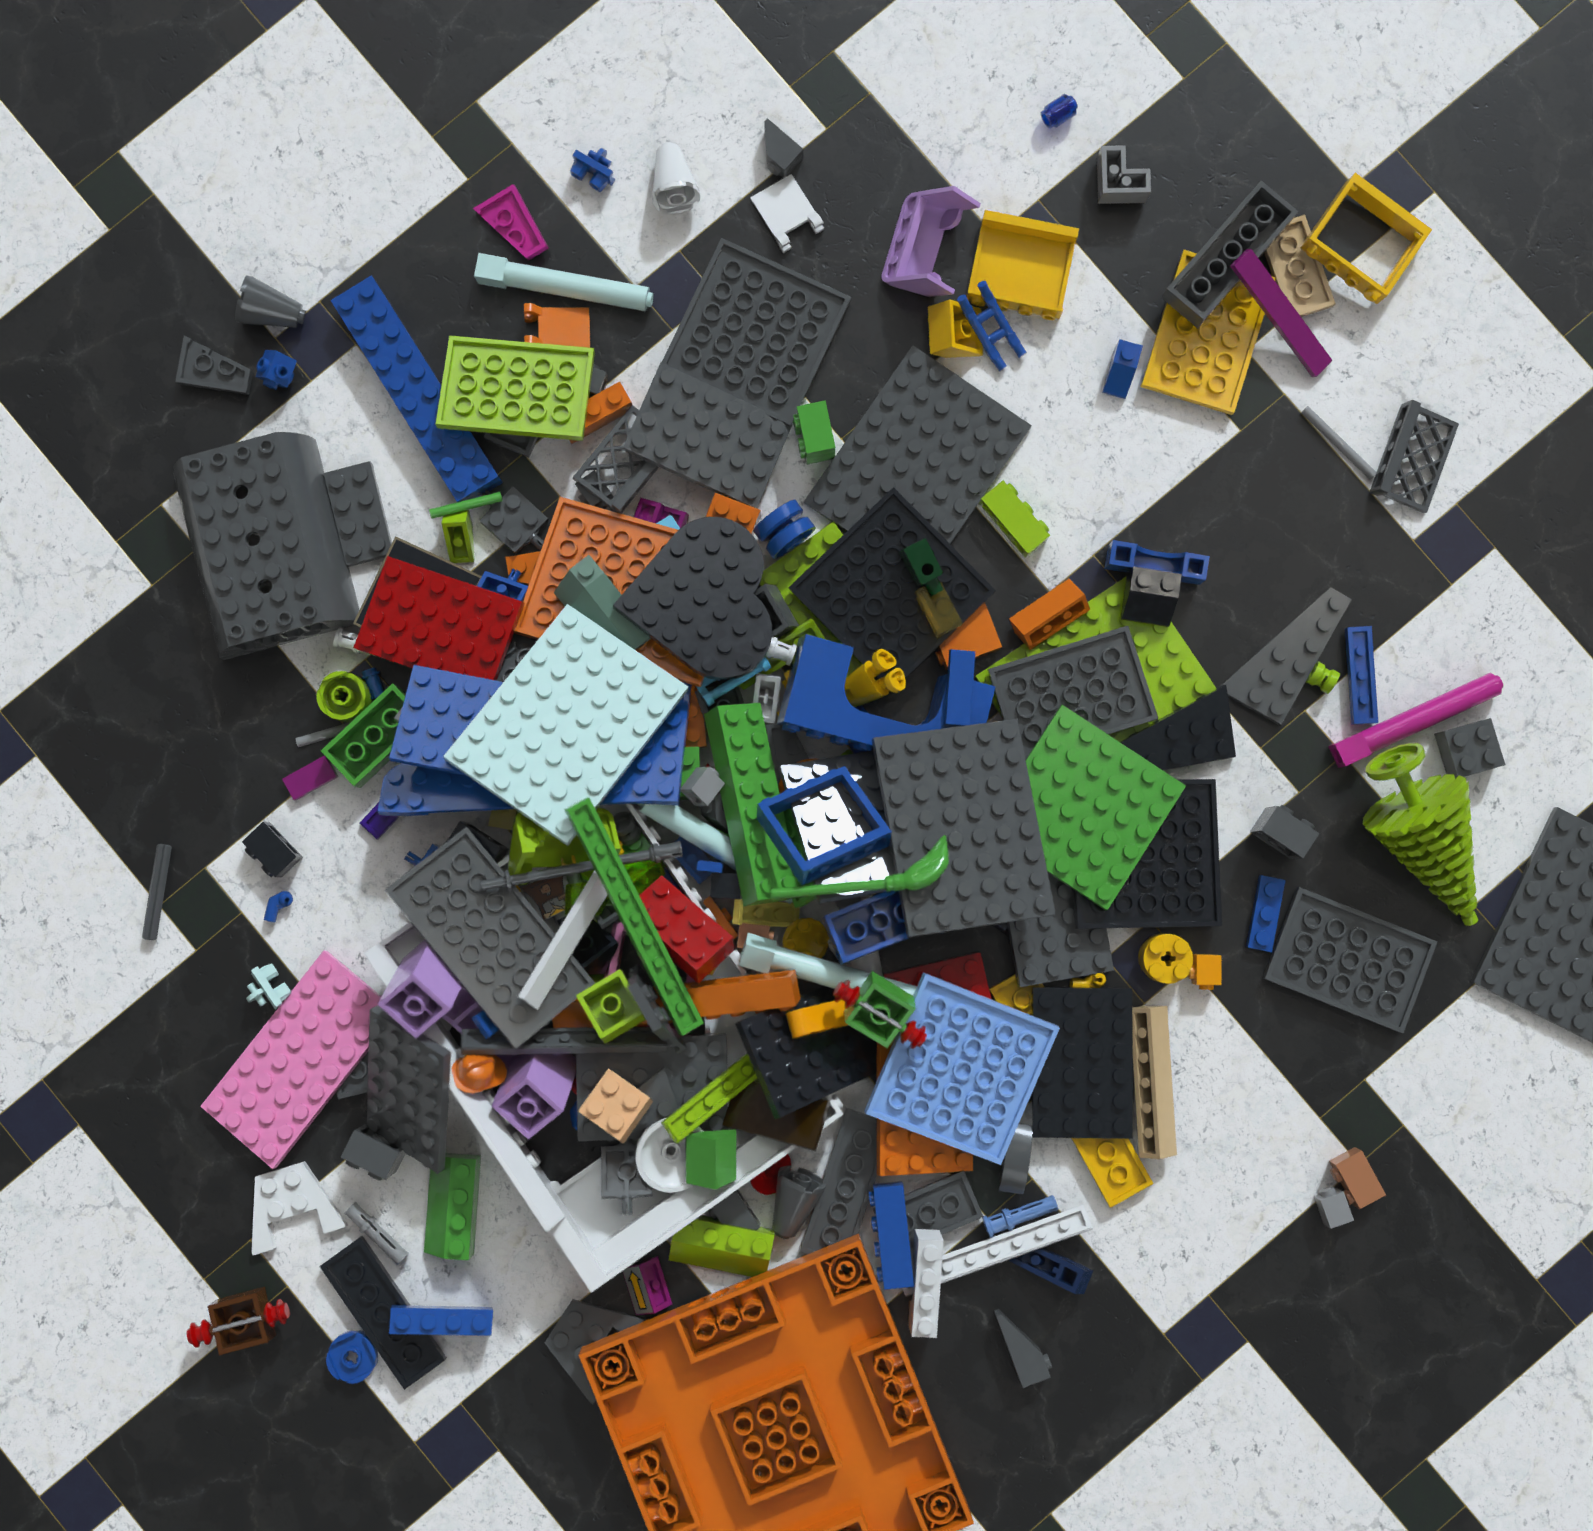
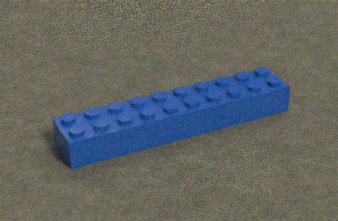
M369 276L330 300L455 500L461 502L481 497L483 493L485 494L486 490L491 491L502 484V480L471 431L439 429L436 427L442 385L373 276Z

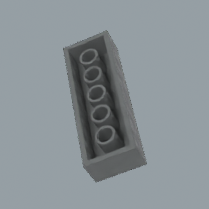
M1261 180L1167 287L1161 298L1196 328H1199L1240 281L1230 265L1246 249H1252L1259 259L1290 224L1298 211Z

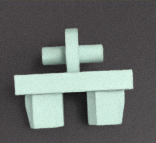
M272 963L260 969L258 966L251 970V975L260 988L257 989L253 982L249 984L247 988L251 994L246 998L247 1001L250 1003L256 1000L261 1007L267 1003L262 996L265 994L275 1010L278 1009L282 1002L291 994L290 989L285 982L274 989L271 987L269 981L279 975Z

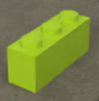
M1003 480L980 499L979 504L1026 558L1050 537L1048 533L1049 528L1042 520L1038 521L1033 516L1034 511L1027 502L1024 501L1022 503L1017 497L1018 492L1015 487L1010 483L1006 484Z

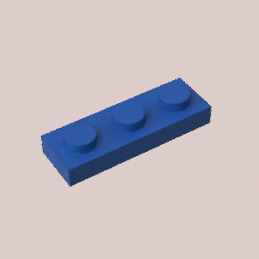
M1259 875L1246 942L1247 948L1272 952L1285 880Z

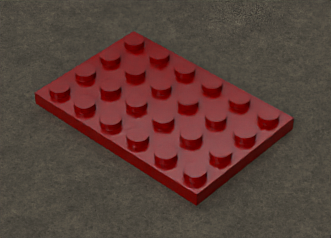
M387 556L353 648L412 669L413 665L496 681L525 603Z

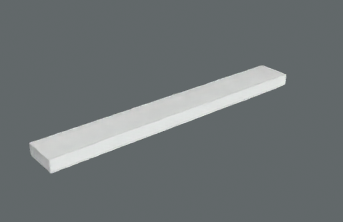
M1084 1204L943 1255L941 1284L1093 1230ZM912 1266L913 1280H914V1266ZM914 1287L903 1288L906 1297L913 1294Z

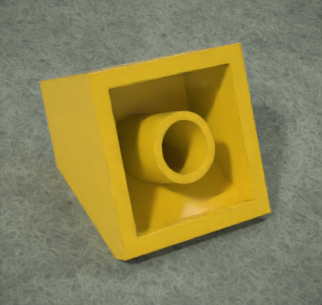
M949 299L928 306L930 354L944 358L983 356V346L970 323L965 318L957 301ZM972 306L976 315L981 313V308Z

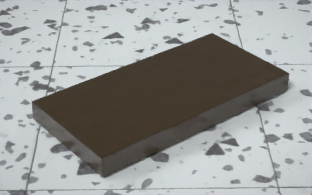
M753 1081L730 1100L722 1125L816 1152L831 1103L828 1100L819 1099L775 1119L760 1083Z

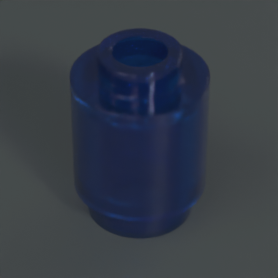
M1061 95L1046 105L1044 110L1041 111V118L1044 124L1049 129L1052 127L1057 128L1071 119L1077 113V102L1071 95Z

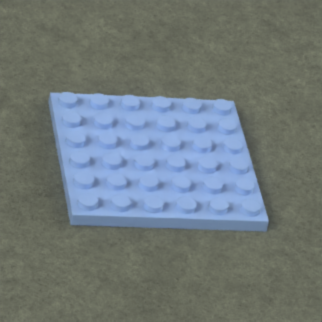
M923 972L913 995L916 1009L906 1024L915 1020L916 1028L919 1029L924 1026L926 1028L925 1033L927 1034L926 1040L920 1047L916 1046L914 1049H911V1042L907 1040L905 1043H901V1033L897 1034L864 1112L867 1115L1001 1165L1060 1027Z

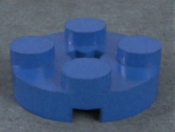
M348 1331L339 1335L331 1343L326 1357V1364L331 1375L338 1380L341 1379L350 1384L366 1379L378 1363V1351L364 1331ZM349 1351L357 1353V1363H353L352 1360L347 1361L346 1357L349 1355Z

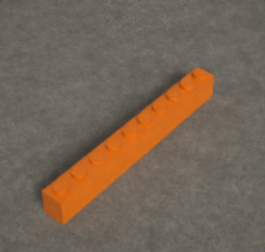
M796 970L703 980L699 984L696 981L684 983L700 1016L706 1017L709 1020L717 1019L724 1014L737 1017L744 1015L745 1012L755 1011V1014H758L768 1009L779 1008L780 1011H788L794 1009V1006L801 999ZM657 993L658 998L656 999V1002L660 1008H665L659 994ZM578 998L552 1019L553 1028L594 1027ZM644 1020L634 1027H645L649 1024Z

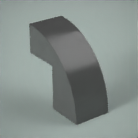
M1018 1124L999 1173V1191L1024 1194L1031 1157L1033 1125Z

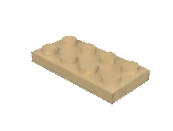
M1305 215L1293 218L1290 224L1264 252L1272 277H1275V282L1301 317L1332 308L1335 305L1322 264L1316 259L1310 258L1300 248L1311 233Z

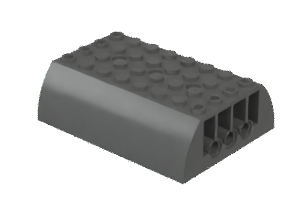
M274 432L184 456L176 461L172 472L218 655L221 660L335 631L340 626L346 628L354 625L353 622L360 609L350 570L345 563L317 442L313 437L300 433ZM243 486L247 487V496L243 499H238L236 496L237 490ZM259 534V543L256 546H250L248 543L250 535ZM268 580L272 583V589L270 592L263 594L260 586L264 581Z

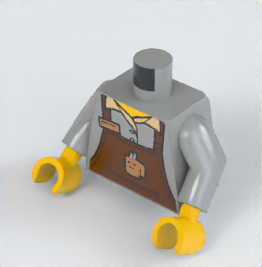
M571 855L572 863L570 864H575L576 858L574 855ZM561 858V865H562V866H564V865H569V864L564 863L563 858ZM579 873L534 881L521 887V890L518 885L516 887L544 921L554 918L559 929L568 915L567 911L573 907L581 893L582 881Z

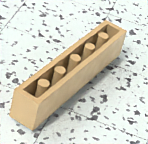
M1167 1006L1133 1007L1132 1053L1139 1158L1163 1159L1177 1155Z

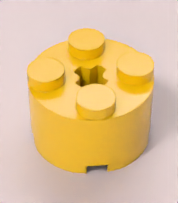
M1159 933L1149 937L1142 944L1138 954V961L1142 971L1149 978L1157 982L1172 984L1188 976L1193 965V954L1188 942L1181 937L1173 934ZM1168 955L1170 960L1165 963L1161 961V956Z

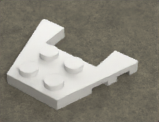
M305 1161L255 1177L252 1255L270 1251L277 1247L270 1223L317 1209L324 1234L348 1226L346 1220L340 1216L335 1204L327 1197L322 1189V1185Z

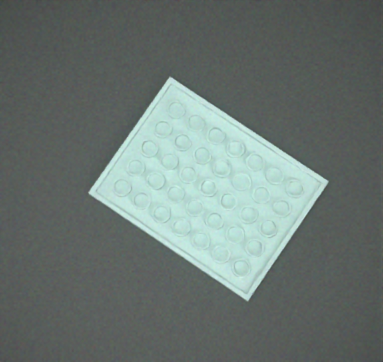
M567 604L443 757L454 767L568 846L577 834L564 809L589 797L596 810L686 694L688 686Z

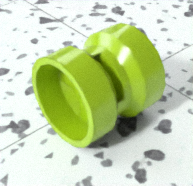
M1317 661L1306 683L1312 686L1317 685L1321 691L1329 694L1336 685L1340 673L1334 669H1327L1325 664Z

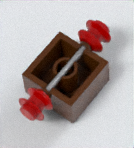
M265 1286L216 1299L207 1306L212 1325L206 1319L201 1321V1326H197L195 1322L191 1323L190 1329L187 1330V1340L195 1348H198L201 1341L209 1345L214 1335L219 1355L267 1343L276 1336V1321H280L284 1325L287 1318L290 1317L288 1304L278 1299L276 1306H273L268 1302Z

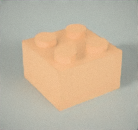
M608 1068L578 1112L624 1144L653 1103V1100Z

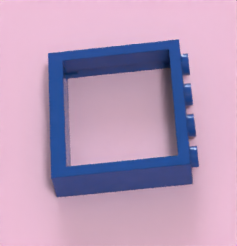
M845 766L832 769L818 778L809 779L804 784L795 788H788L783 793L772 798H765L757 805V820L802 886L884 849L890 844L892 831ZM842 782L853 801L862 810V815L872 831L805 861L774 815L791 808V803Z

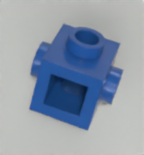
M265 350L263 357L257 363L258 371L255 377L263 380V385L271 389L277 390V387L287 388L293 380V370L297 361L276 350Z

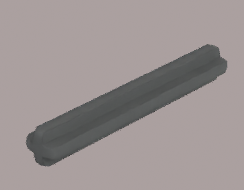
M158 844L156 847L142 938L145 940H156L158 935L172 849L167 844Z

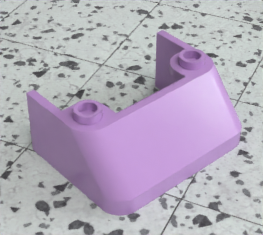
M956 186L919 191L908 195L901 208L883 268L882 280L890 286L927 297L954 294L955 289L943 283L940 275L932 272L945 230L952 229L960 223L963 210L980 208L981 203Z

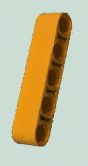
M842 1000L838 1003L831 1001L786 1013L792 1038L847 1026L848 1024L845 1023L844 1019L845 1002Z

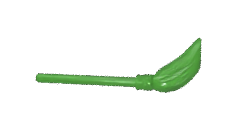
M946 835L942 836L934 847L923 858L910 866L904 874L886 875L885 879L775 888L771 889V898L780 899L886 889L887 892L903 891V889H922L935 882L949 864Z

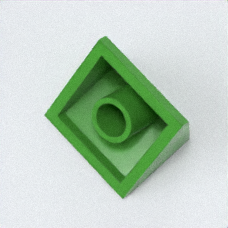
M735 1129L691 1132L686 1136L687 1184L716 1190L736 1180Z

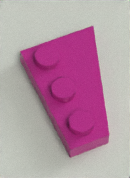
M514 184L473 208L526 259L530 260L549 249Z

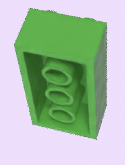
M393 683L321 750L354 787H363L390 761L389 757L398 726L394 717L403 707L406 693Z

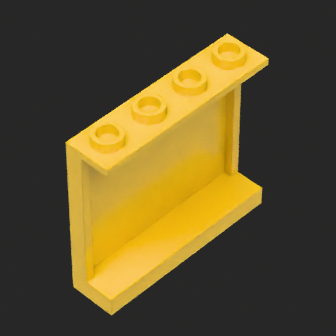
M985 210L967 293L968 301H971V304L975 306H985L977 285L981 281H986L1001 311L1011 309L1018 311L1021 315L1030 316L1036 314L1041 315L1046 320L1060 319L1063 312L1062 307L1079 228Z

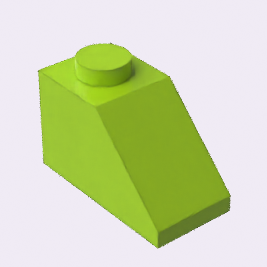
M465 510L443 516L442 528L450 562H474L473 526L470 511Z

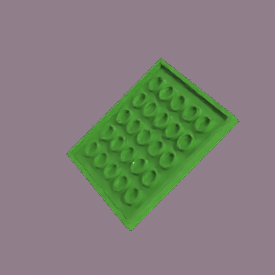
M1060 705L1026 758L1047 872L1104 910H1108L1186 785L1064 705Z

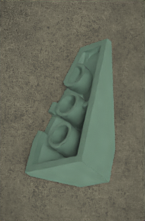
M590 555L569 569L554 591V594L564 606L570 605L634 650H637L651 639L613 609V604L619 599L621 593Z

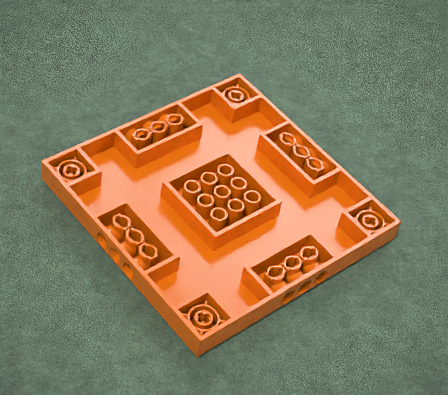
M859 1233L583 1346L580 1350L579 1358L648 1531H958L974 1524L971 1511ZM846 1264L847 1267H850V1272L845 1273L841 1265ZM612 1360L613 1363L618 1362L617 1368H614L613 1365H608L609 1361ZM939 1499L943 1503V1505L939 1506L938 1503H936V1501Z

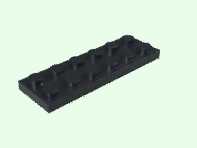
M363 1235L319 1266L404 1390L447 1359L431 1335L389 1334L391 1306L411 1305Z

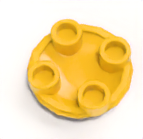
M800 918L793 921L786 928L782 939V947L822 958L827 951L830 938L826 928L820 921L813 918Z

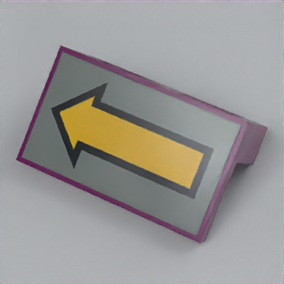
M658 1256L630 1265L623 1270L636 1315L655 1314L672 1305Z

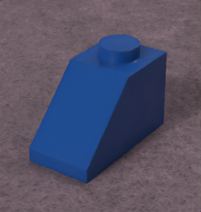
M1119 339L1113 352L1102 393L1126 399L1143 348L1142 345Z

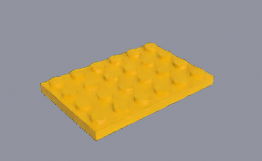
M1183 250L1174 279L1197 253ZM1241 280L1199 328H1196L1166 302L1140 387L1226 414H1234L1265 314Z

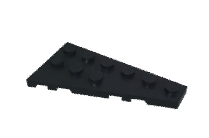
M1219 686L1211 693L1203 695L1189 705L1150 724L1147 728L1133 733L1120 743L1161 770L1236 757L1227 686Z

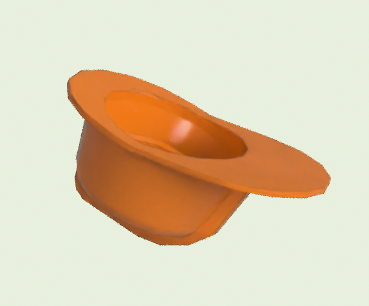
M465 1055L455 1061L451 1067L455 1086L459 1090L471 1094L500 1085L504 1082L507 1075L504 1062L496 1055Z

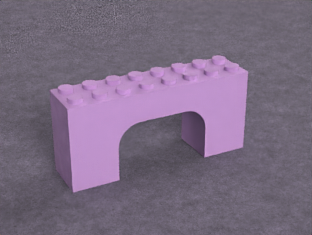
M425 940L402 959L378 1003L386 1013L414 1038L419 1037L440 1018L449 1022L461 1034L462 1029H478L471 1018L482 1011ZM571 1053L496 1054L504 1062L507 1075L504 1082L500 1084L491 1107L527 1139L531 1138L564 1111L576 1075V1057Z

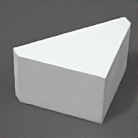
M756 674L753 703L761 704L764 722L775 724L781 677Z

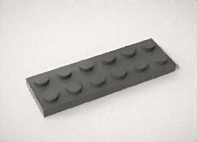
M846 1108L822 1181V1185L826 1183V1187L814 1206L800 1252L810 1254L859 1233L869 1202V1192L873 1190V1184H875L877 1177V1118Z

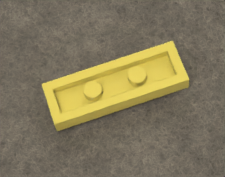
M734 899L732 924L742 925V923L788 927L793 921L799 919L800 907L795 908L793 902L790 904L787 902H772L744 906L742 899Z

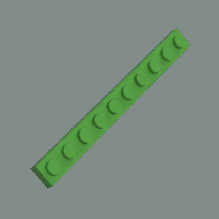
M584 798L564 810L678 1034L683 1036L704 1022L590 798Z

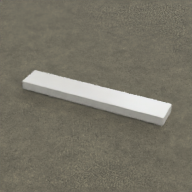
M596 871L593 872L518 995L520 999L537 1010L607 896Z

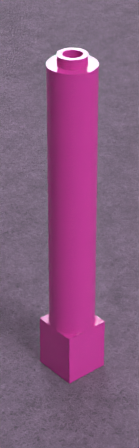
M1488 673L1368 729L1333 743L1328 747L1338 768L1345 767L1378 750L1501 695L1503 682L1498 675Z

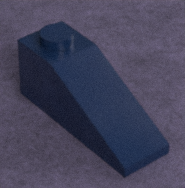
M1040 1248L1009 1260L1074 1294L1085 1293L1093 1270L1045 1248Z

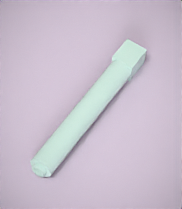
M478 254L474 273L478 284L503 289L509 286L646 311L647 307H652L654 294L650 292V287L509 262L507 258L488 254Z
M638 804L640 805V812L736 870L731 842L728 836L677 805ZM792 898L786 900V902L790 904L792 902Z
M751 933L747 934L739 966L762 973H768L769 970L775 972L796 970L797 978L834 989L840 982L844 983L846 980L850 981L849 987L852 989L856 986L861 987L870 974L866 971L845 965L840 966V964L777 946V941ZM883 977L912 996L914 995L917 986Z

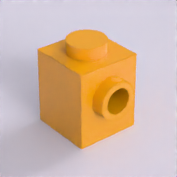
M1193 954V965L1188 974V978L1192 979V984L1199 985V989L1214 990V985H1221V955Z

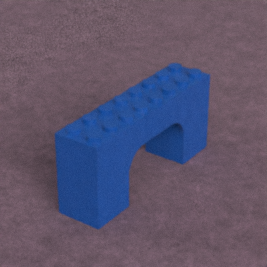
M808 634L798 639L777 724L782 725V730L791 733L800 732V730L805 731V736L819 740L820 738L824 739V737L830 738L829 743L843 746V744L848 745L849 743L853 744L852 749L867 752L873 750L872 739L875 737L959 727V725L944 724L948 674L937 678L927 717L917 726L859 711L850 704L845 694V681L854 647ZM973 681L971 725L987 723L995 686Z

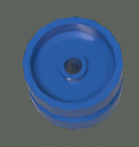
M791 500L775 509L761 520L753 530L761 542L769 541L766 550L773 559H777L793 550L816 529L808 517L800 518L803 509L796 500Z

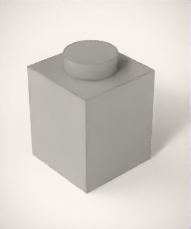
M697 767L683 784L680 791L695 806H708L725 783L719 778V773L712 767Z
M1327 1187L1320 1190V1194L1314 1196L1323 1224L1330 1229L1354 1221L1346 1196L1340 1189Z

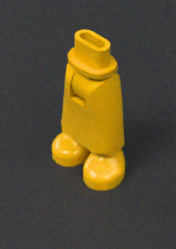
M884 649L877 650L873 653L872 662L870 660L865 662L846 678L845 694L853 707L861 706L884 697L889 693V690L894 693L904 690L906 680L901 668H895L878 680L874 679L880 673L896 665V659L891 653Z

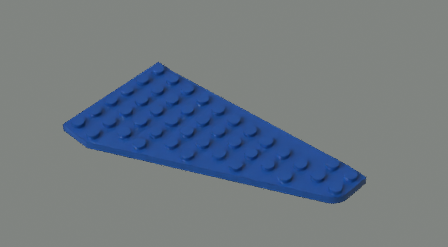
M684 683L688 686L686 694L600 805L655 804L679 806L692 690L691 684ZM401 763L389 770L383 779L377 812L380 815L422 816L429 815L430 813L507 810L514 808L469 776Z

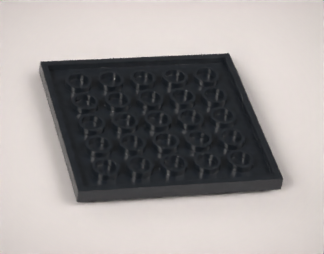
M894 487L788 587L842 644L854 647L852 655L861 664L869 660L872 662L873 653L879 649H884L894 656L897 662L896 665L876 676L877 680L886 676L887 673L895 668H901L906 679L996 592ZM924 538L927 539L943 571V574L937 578L944 590L933 596H930L924 584L921 586L916 585L898 553ZM923 565L922 573L924 575H927L929 569L927 566Z
M1177 779L1186 785L1185 789L1109 909L1104 910L1074 890L1075 929L1222 926L1216 779Z

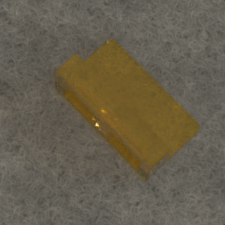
M942 583L941 585L944 590L933 596H930L925 587L915 591L914 595L937 638L963 624Z

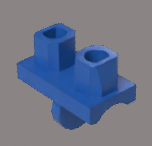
M600 148L597 153L590 150L588 156L575 150L572 155L574 163L570 170L574 178L582 181L586 173L589 172L593 175L589 184L598 192H601L607 184L612 186L615 181L613 171L609 169L611 161L606 159L607 151Z

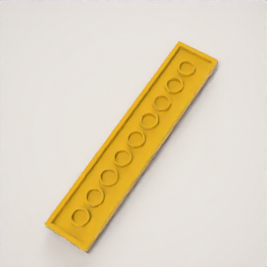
M1016 974L989 988L995 1001L1032 1015V987H1044V985L1041 983L1018 987ZM1071 1138L1110 1208L1153 1184L1129 1139Z

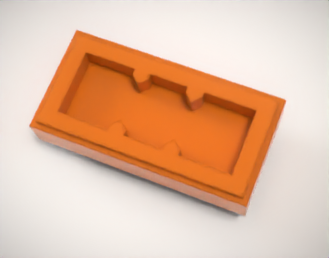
M712 897L706 898L703 904L712 912L716 922L733 936V940L737 938L738 932L730 923L733 918L725 907L720 909Z

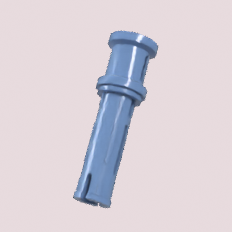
M1051 1195L1010 1211L1005 1208L999 1214L990 1217L985 1215L982 1217L989 1238H992L995 1233L1006 1229L1011 1231L1015 1228V1225L1058 1211V1205L1054 1196Z

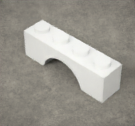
M915 1229L913 1247L914 1289L912 1300L909 1304L908 1326L912 1337L937 1338L944 1243L940 1230Z

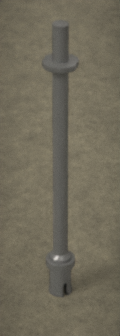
M680 841L663 845L654 843L648 850L619 855L623 865L645 860L661 863V860L683 856ZM585 861L511 876L508 870H504L505 877L481 881L482 891L507 887L508 892H512V885L595 869L591 861Z

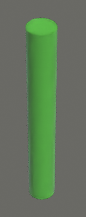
M500 492L436 507L429 509L431 519L501 502L502 496Z

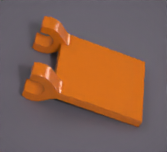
M532 303L524 304L525 322L531 323L538 320L539 336L537 338L532 335L524 336V342L590 348L589 308L539 307Z

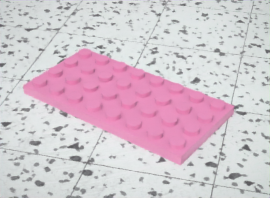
M324 950L293 988L291 994L282 1002V1005L278 1007L210 1093L201 1107L272 1169L277 1168L369 1051L370 1009L378 1005L382 996L332 954Z

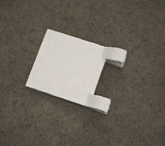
M792 174L750 197L783 253L791 249V242L786 234L804 223L809 222L815 234L824 230L822 226L824 224L823 220L815 212Z

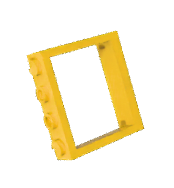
M1354 173L1344 183L1300 248L1310 258L1316 259L1323 264L1329 272L1335 273L1342 278L1348 286L1361 292L1367 300L1378 304L1388 296L1432 229L1364 178ZM1346 195L1350 196L1410 241V244L1382 285H1379L1317 239Z

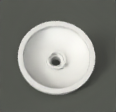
M664 1118L652 1124L641 1135L635 1151L636 1166L642 1179L652 1188L662 1192H680L693 1186L686 1183V1137L679 1143H675L661 1124L666 1119ZM698 1126L692 1132H701L703 1130ZM669 1146L674 1147V1150L671 1153L666 1152V1149Z

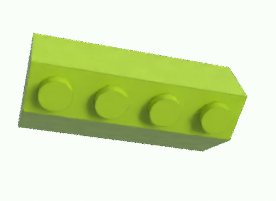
M701 1215L672 1236L669 1260L753 1277L768 1270L775 1231L764 1227L752 1230L722 1224L718 1218L714 1220L712 1217Z

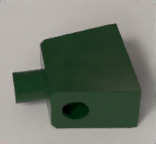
M926 538L898 552L917 586L924 584L930 596L944 590L937 578L943 574V571ZM923 565L927 566L929 569L927 575H924L922 573Z

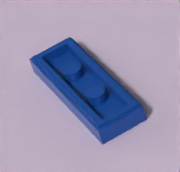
M949 650L944 724L971 725L975 651Z

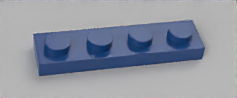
M1372 626L1345 628L1351 725L1376 724L1379 722Z

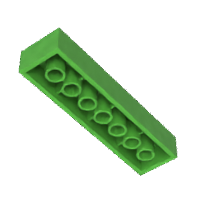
M748 703L716 706L705 713L704 716L715 770L719 773V778L725 783L720 789L743 905L751 906L789 900L791 898L772 899L771 889L798 887V879L757 820L758 803L765 798H772L780 794L761 704ZM784 812L774 815L788 835Z

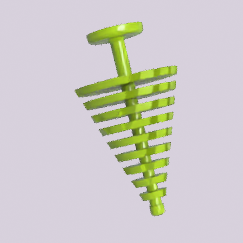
M1408 743L1388 749L1369 761L1365 770L1367 776L1375 781L1395 778L1400 792L1396 795L1395 791L1371 806L1363 817V825L1393 855L1395 854L1401 864L1404 863L1406 868L1423 885L1430 886L1428 890L1432 894L1438 895V899L1448 905V909L1453 914L1458 915L1460 913L1463 923L1466 926H1472L1478 922V917L1475 911H1473L1477 907V897L1474 896L1476 893L1473 869L1474 854L1471 856L1473 843L1472 827L1470 826L1469 782L1466 783V778L1460 775L1455 779L1454 774H1444L1442 778L1441 775L1431 776L1424 783L1422 779L1413 782L1409 772L1414 770L1424 760L1425 750L1423 746L1418 743Z

